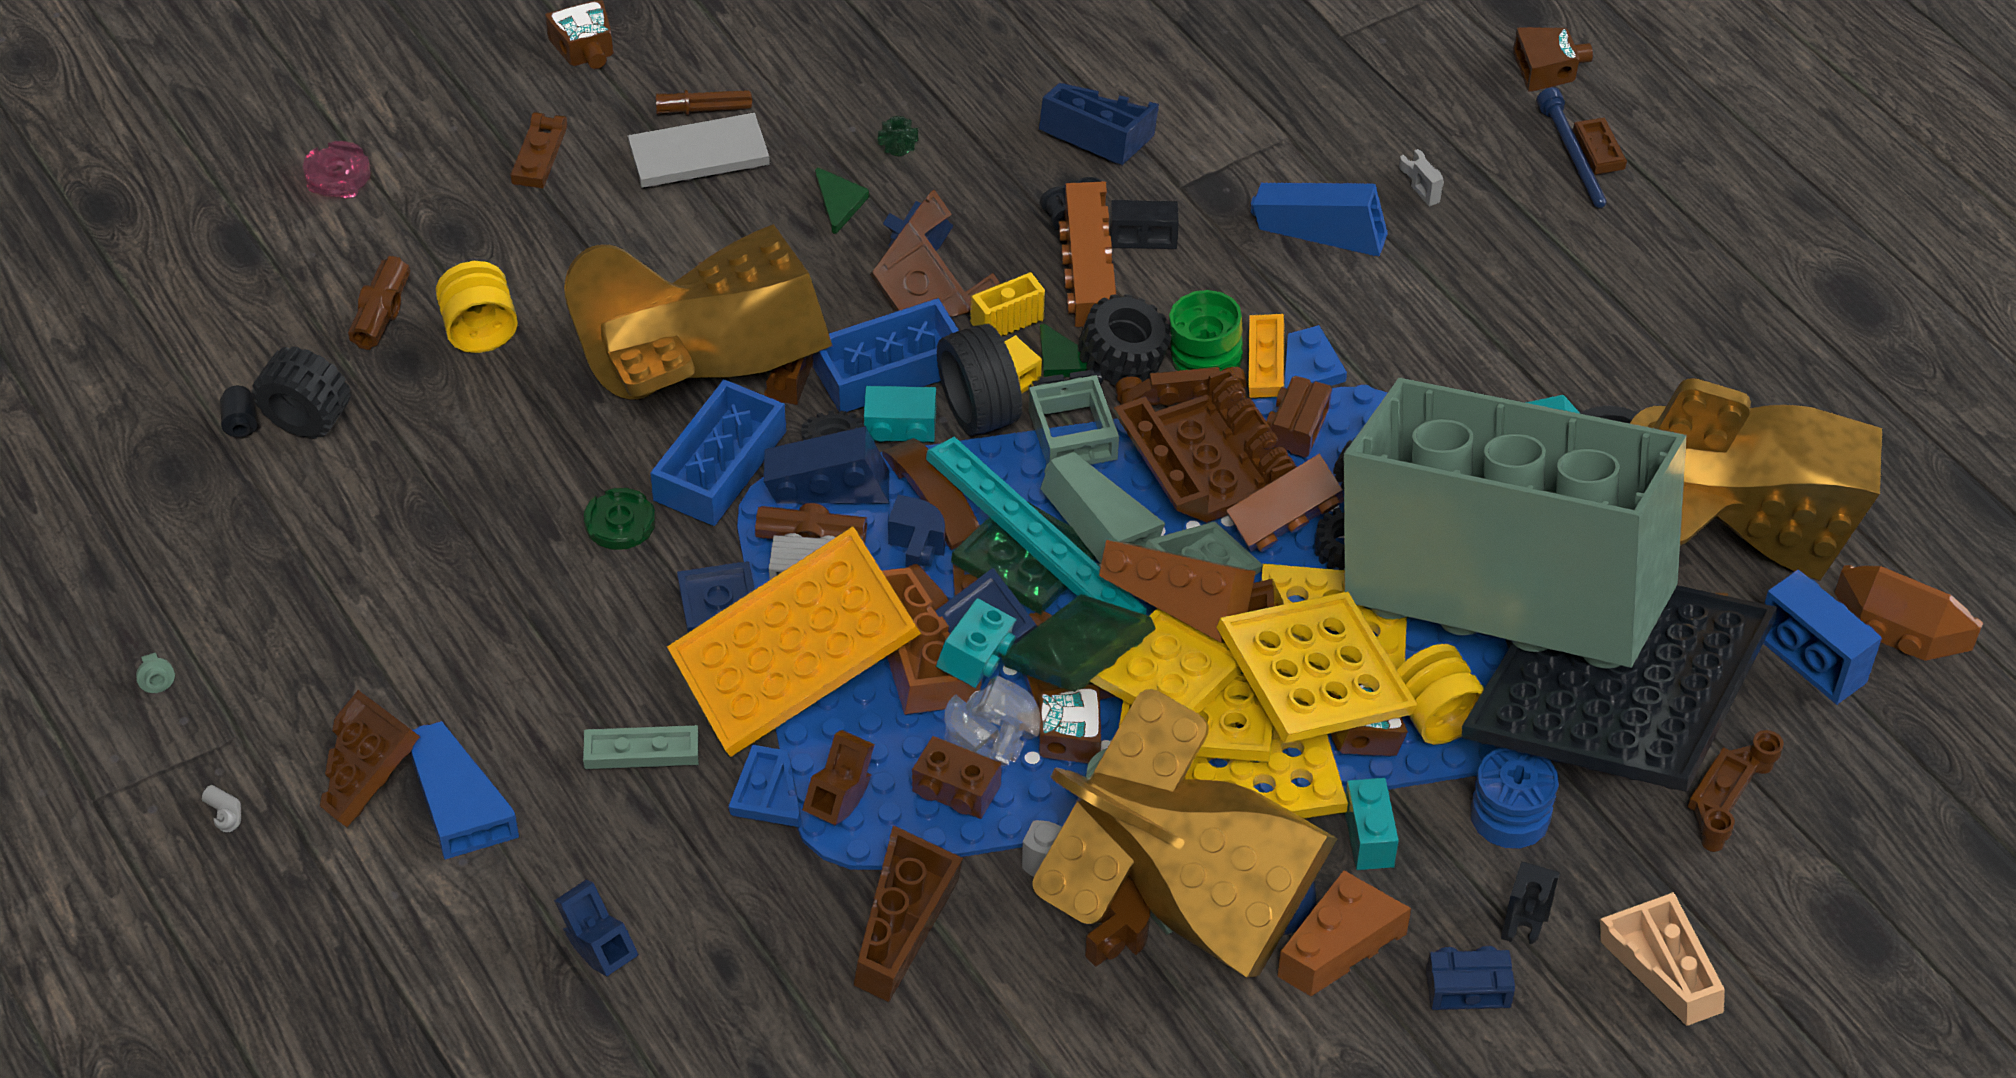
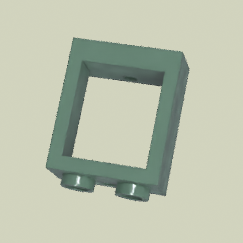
M1097 375L1029 387V414L1047 464L1056 457L1075 452L1090 465L1118 460L1119 435ZM1090 406L1098 429L1057 437L1051 436L1045 414Z

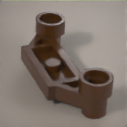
M1219 367L1151 373L1150 378L1143 382L1137 377H1125L1120 379L1115 385L1117 399L1122 404L1145 396L1151 405H1172L1206 395L1209 375L1220 372ZM1239 367L1223 369L1232 370L1244 389L1246 388L1247 382L1243 369Z
M1770 730L1759 731L1755 734L1752 745L1734 750H1728L1723 747L1690 798L1688 808L1695 811L1702 834L1701 843L1706 850L1717 852L1723 849L1725 841L1732 835L1735 825V819L1730 812L1756 772L1761 774L1769 773L1773 769L1774 762L1780 758L1784 742L1782 737L1776 732Z

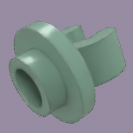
M156 652L142 656L143 663L136 672V680L139 687L149 693H159L168 689L175 678L172 665L167 660L158 658Z

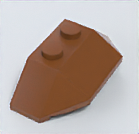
M1844 565L1841 570L1835 590L1836 597L1851 613L1865 624L1871 626L1882 637L1881 643L1924 661L1973 650L1983 622L1977 617H1973L1968 609L1952 595L1882 566L1853 567L1852 565Z

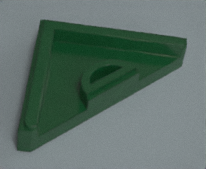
M817 167L815 179L819 185L822 202L831 225V231L833 234H837L867 201L869 189Z
M1040 324L1044 377L1061 374L1064 377H1069L1070 373L1088 370L1086 368L1088 362H1082L1079 357L1081 352L1078 351L1077 344L1046 324Z

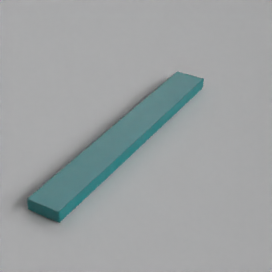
M952 437L927 450L926 460L1116 632L1119 633L1145 618L1146 607L1126 590L1100 577L1101 567L958 439Z

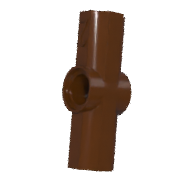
M388 256L386 260H382L371 284L364 285L360 291L358 312L349 329L348 336L349 340L361 349L370 350L371 347L377 346L388 321L395 320L398 316L401 306V293L410 275L409 265L404 263L400 257Z
M816 503L804 504L799 510L760 506L756 515L755 536L773 539L774 535L785 536L789 533H796L802 537L821 538L827 535L837 537L851 527H854L865 544L867 517L831 514L824 506Z

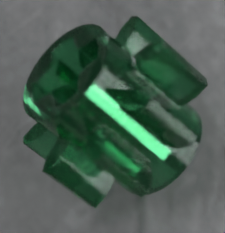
M893 116L886 122H882V130L878 131V144L885 145V153L893 156H904L909 151L915 150V142L918 141V128H912L911 119L908 120L903 116Z

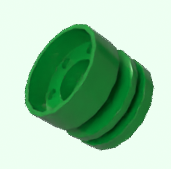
M1211 290L1194 291L1182 296L1173 304L1169 314L1171 357L1173 366L1177 371L1219 367V370L1222 371L1228 367H1240L1243 359L1242 315L1240 306L1232 297L1222 292Z

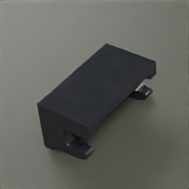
M1111 200L1112 248L1177 249L1178 201Z
M1521 861L1510 895L1501 939L1512 942L1517 934V928L1519 926H1527L1531 929L1529 944H1533L1538 940L1543 922H1548L1560 872Z

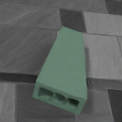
M1075 452L1056 457L1047 464L1044 471L1045 477L1040 489L1100 563H1102L1106 540L1145 546L1147 540L1161 536L1165 522Z

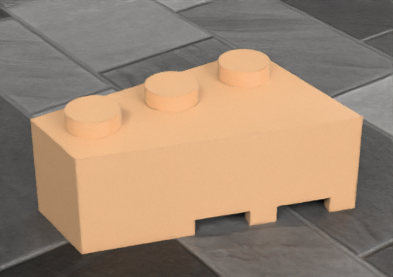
M1674 892L1600 919L1601 943L1686 1026L1724 1013L1725 989Z

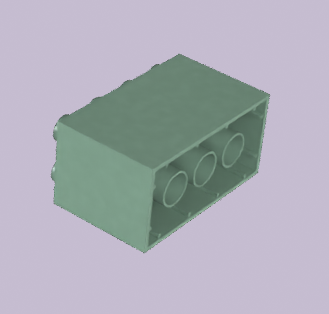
M1398 378L1344 453L1345 592L1348 591L1356 605L1369 607L1376 615L1382 618L1400 619L1409 616L1439 623L1447 632L1456 635H1471L1478 632L1509 639L1516 647L1526 651L1537 652L1553 649L1583 656L1589 664L1600 668H1615L1621 665L1632 668L1678 584L1687 435Z

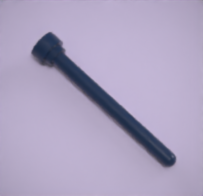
M1547 88L1538 94L1536 102L1541 112L1552 118L1596 208H1603L1606 205V198L1563 113L1565 100L1558 88Z

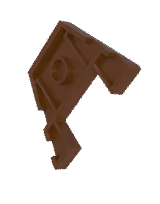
M935 190L926 196L870 275L896 312L939 298L952 318L970 312L971 295L1001 283L992 273L966 292L959 285L925 236V233L952 215Z

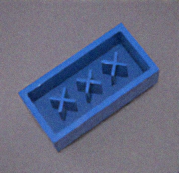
M937 298L830 333L832 346L813 353V368L838 411L848 412L865 406L866 386L923 387L941 381L937 363V343L939 339L959 330L940 299Z
M723 380L651 471L653 501L715 526L764 462L765 449L775 447L786 433L785 404Z

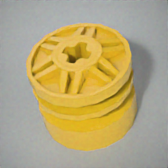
M483 261L460 263L447 270L439 278L435 288L436 297L443 317L447 338L455 348L473 353L491 351L505 344L514 335L518 326L517 316L512 299L510 298L505 275L497 266Z
M1438 644L1420 650L1397 669L1418 704L1413 715H1410L1409 718L1426 743L1433 745L1448 743L1462 737V725L1482 694L1484 687L1477 677L1471 674L1469 666L1455 646Z

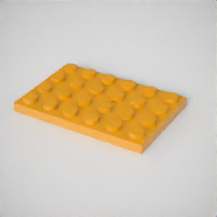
M851 527L667 646L722 746L729 756L732 757L919 636L921 632L855 528Z

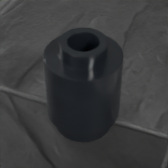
M231 386L224 391L220 398L221 427L227 435L232 437L248 436L257 428L255 398L250 390L244 386Z

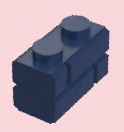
M1483 946L1476 951H1458L1453 947H1444L1436 952H1429L1426 976L1432 1010L1511 1008L1515 993V983L1510 950H1497L1492 946Z

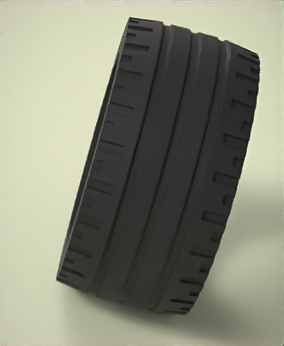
M983 324L951 333L939 339L936 352L940 379L948 404L960 427L968 435H977L1008 426L1018 421L1022 414L1021 387L1014 362L999 332L990 324Z

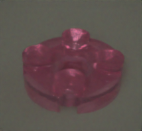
M346 141L328 143V148L318 151L317 147L308 153L303 162V171L308 190L325 196H340L344 199L353 198L358 194V189L368 181L371 173L368 156L363 154V149L354 143ZM337 167H342V169H340V170L332 171V170H336Z

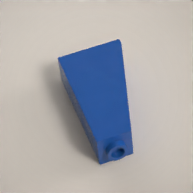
M1261 183L1257 195L1253 196L1251 201V212L1257 218L1259 229L1372 256H1380L1388 234L1376 184Z
M441 721L413 729L412 731L418 734L420 738L413 745L409 754L444 860L519 838L514 810L445 724Z

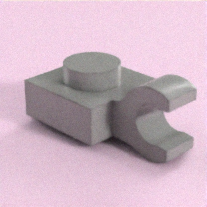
M1418 149L1414 150L1413 161L1408 160L1404 155L1400 156L1399 168L1412 179L1411 187L1428 206L1439 203L1444 185L1440 171L1434 169L1425 159L1424 153Z

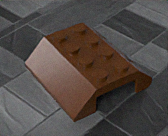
M1230 369L1209 375L1206 395L1156 412L1146 396L1114 407L1116 417L1176 511L1204 522H1210L1227 516V509L1297 467L1292 458L1288 456L1285 448L1279 446L1272 449L1278 442L1277 436L1273 433L1258 408L1255 407L1254 402L1250 398H1243L1246 393L1245 389Z

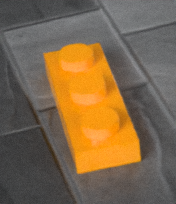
M1284 314L1250 315L1249 398L1278 397L1280 388L1284 387Z

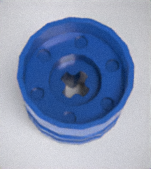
M1506 748L1495 749L1484 757L1477 772L1475 791L1471 803V821L1477 832L1490 843L1503 848H1524L1535 844L1545 836L1550 825L1553 805L1559 786L1558 773L1552 762L1548 758L1519 753Z

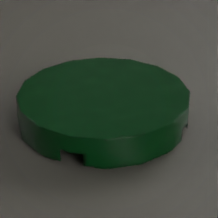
M612 488L605 491V495L600 496L598 499L595 496L589 501L584 510L585 530L589 538L601 547L611 550L629 549L640 545L652 534L655 528V508L652 502L650 503L640 491L630 488Z

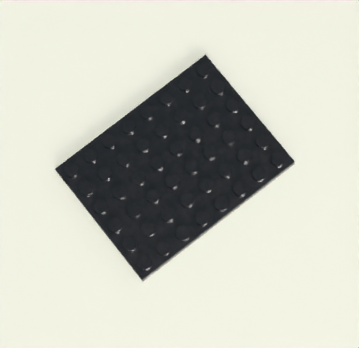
M1677 585L1632 668L1622 665L1615 668H1600L1589 664L1583 656L1553 649L1537 652L1526 651L1512 643L1463 723L1462 738L1511 749L1519 753L1552 759L1556 762L1589 768L1593 771L1606 772L1626 777L1630 780H1639L1668 789L1687 792L1776 620L1777 607Z

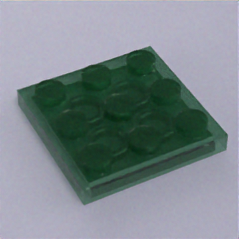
M1029 503L1093 561L1097 559L1080 539L1073 527ZM990 517L952 552L951 563L976 578H980L990 569L994 568L1017 600L1040 615L1068 588Z
M1080 594L1014 644L1006 656L1001 654V658L1006 668L1076 692L1087 686L1090 680L1101 671L1114 665L1117 659L1128 650L1141 644L1144 638L1156 628L1150 616Z

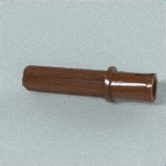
M684 90V93L655 94L657 114L685 113L689 115V112L750 109L752 107V94L748 90L688 93V90Z

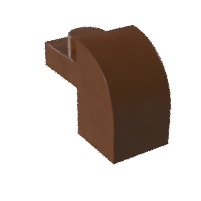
M843 730L835 733L826 767L811 777L802 810L834 825L846 819L859 804L870 781L871 774L867 773L875 744Z
M1129 876L1126 878L1106 915L1101 920L1103 924L1086 935L1085 957L1095 967L1106 959L1111 960L1117 957L1125 946L1137 955L1144 948L1148 940L1150 908Z

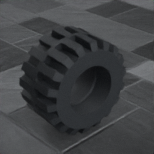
M1118 294L1111 295L1109 299L1104 297L1098 301V304H1094L1087 316L1078 343L1081 361L1088 362L1086 368H1093L1094 371L1100 370L1102 381L1104 379L1109 380L1111 385H1116L1120 379L1125 377H1137L1143 382L1150 378L1151 373L1158 372L1169 346L1171 336L1169 335L1170 325L1165 323L1167 318L1163 313L1157 312L1158 308L1155 305H1148L1145 303V299L1140 297L1134 299L1132 295L1124 294V297H1120Z
M294 346L291 348L283 347L280 351L277 350L252 385V396L255 398L256 406L262 410L261 413L277 427L301 438L317 439V437L322 438L325 436L351 398L349 394L350 387L345 382V377L337 371V368L332 363H329L324 357L316 355L308 349L302 350Z

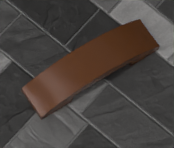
M912 438L882 451L883 457L898 478L905 477L921 500L933 504L941 512L945 521V542L951 550L983 537V531L962 491L926 460L927 450L929 449L923 443Z

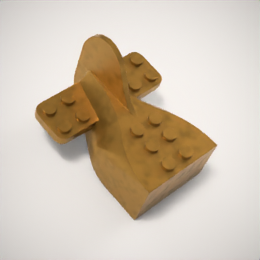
M774 224L755 231L722 248L673 283L665 280L625 250L613 245H595L582 251L571 263L565 278L566 304L587 362L595 377L607 390L625 399L647 397L658 389L686 378L734 377L766 372L832 346L810 274Z
M1695 378L1683 380L1678 385L1667 406L1648 407L1640 411L1632 419L1630 424L1687 435L1680 546L1689 541L1710 521L1717 517L1725 526L1768 558L1793 571L1799 569L1806 576L1821 581L1880 494L1882 428L1806 406L1769 405L1750 408L1751 401L1747 394Z
M1146 689L1140 692L1134 700L1095 771L1089 778L1060 768H1055L1052 772L1051 779L1079 798L1033 879V889L1040 898L1085 924H1094L1104 918L1126 878L1130 875L1147 906L1163 924L1245 977L1260 976L1338 838L1249 788L1217 780L1184 779L1209 732L1208 723L1200 714L1154 689Z

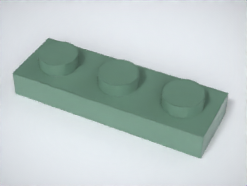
M698 725L584 730V768L699 765Z

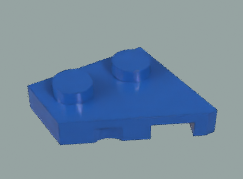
M1319 325L1288 334L1285 388H1288L1294 376L1309 379L1311 383L1316 381L1330 386L1346 382L1347 371Z
M752 745L728 806L731 816L801 827L802 820L791 759L787 750Z

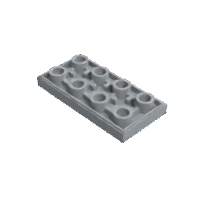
M755 113L628 135V143L641 188L656 187L665 183L682 180L689 181L709 175H721L736 170L754 169L758 166L770 164L769 154Z

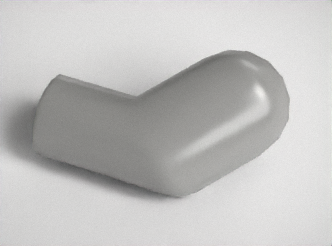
M213 785L208 786L202 794V801L217 809V818H213L215 826L223 832L235 830L241 823L240 801Z

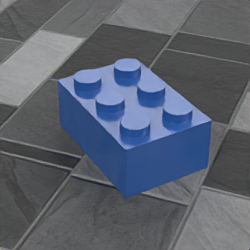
M1799 569L1768 590L1764 604L1777 607L1776 620L1763 643L1836 705L1867 683L1882 639L1871 626L1862 622L1843 603L1835 600L1816 581L1808 578Z

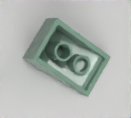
M1215 521L1149 539L1145 544V547L1253 570L1256 571L1255 575L1260 573L1263 567L1261 562Z

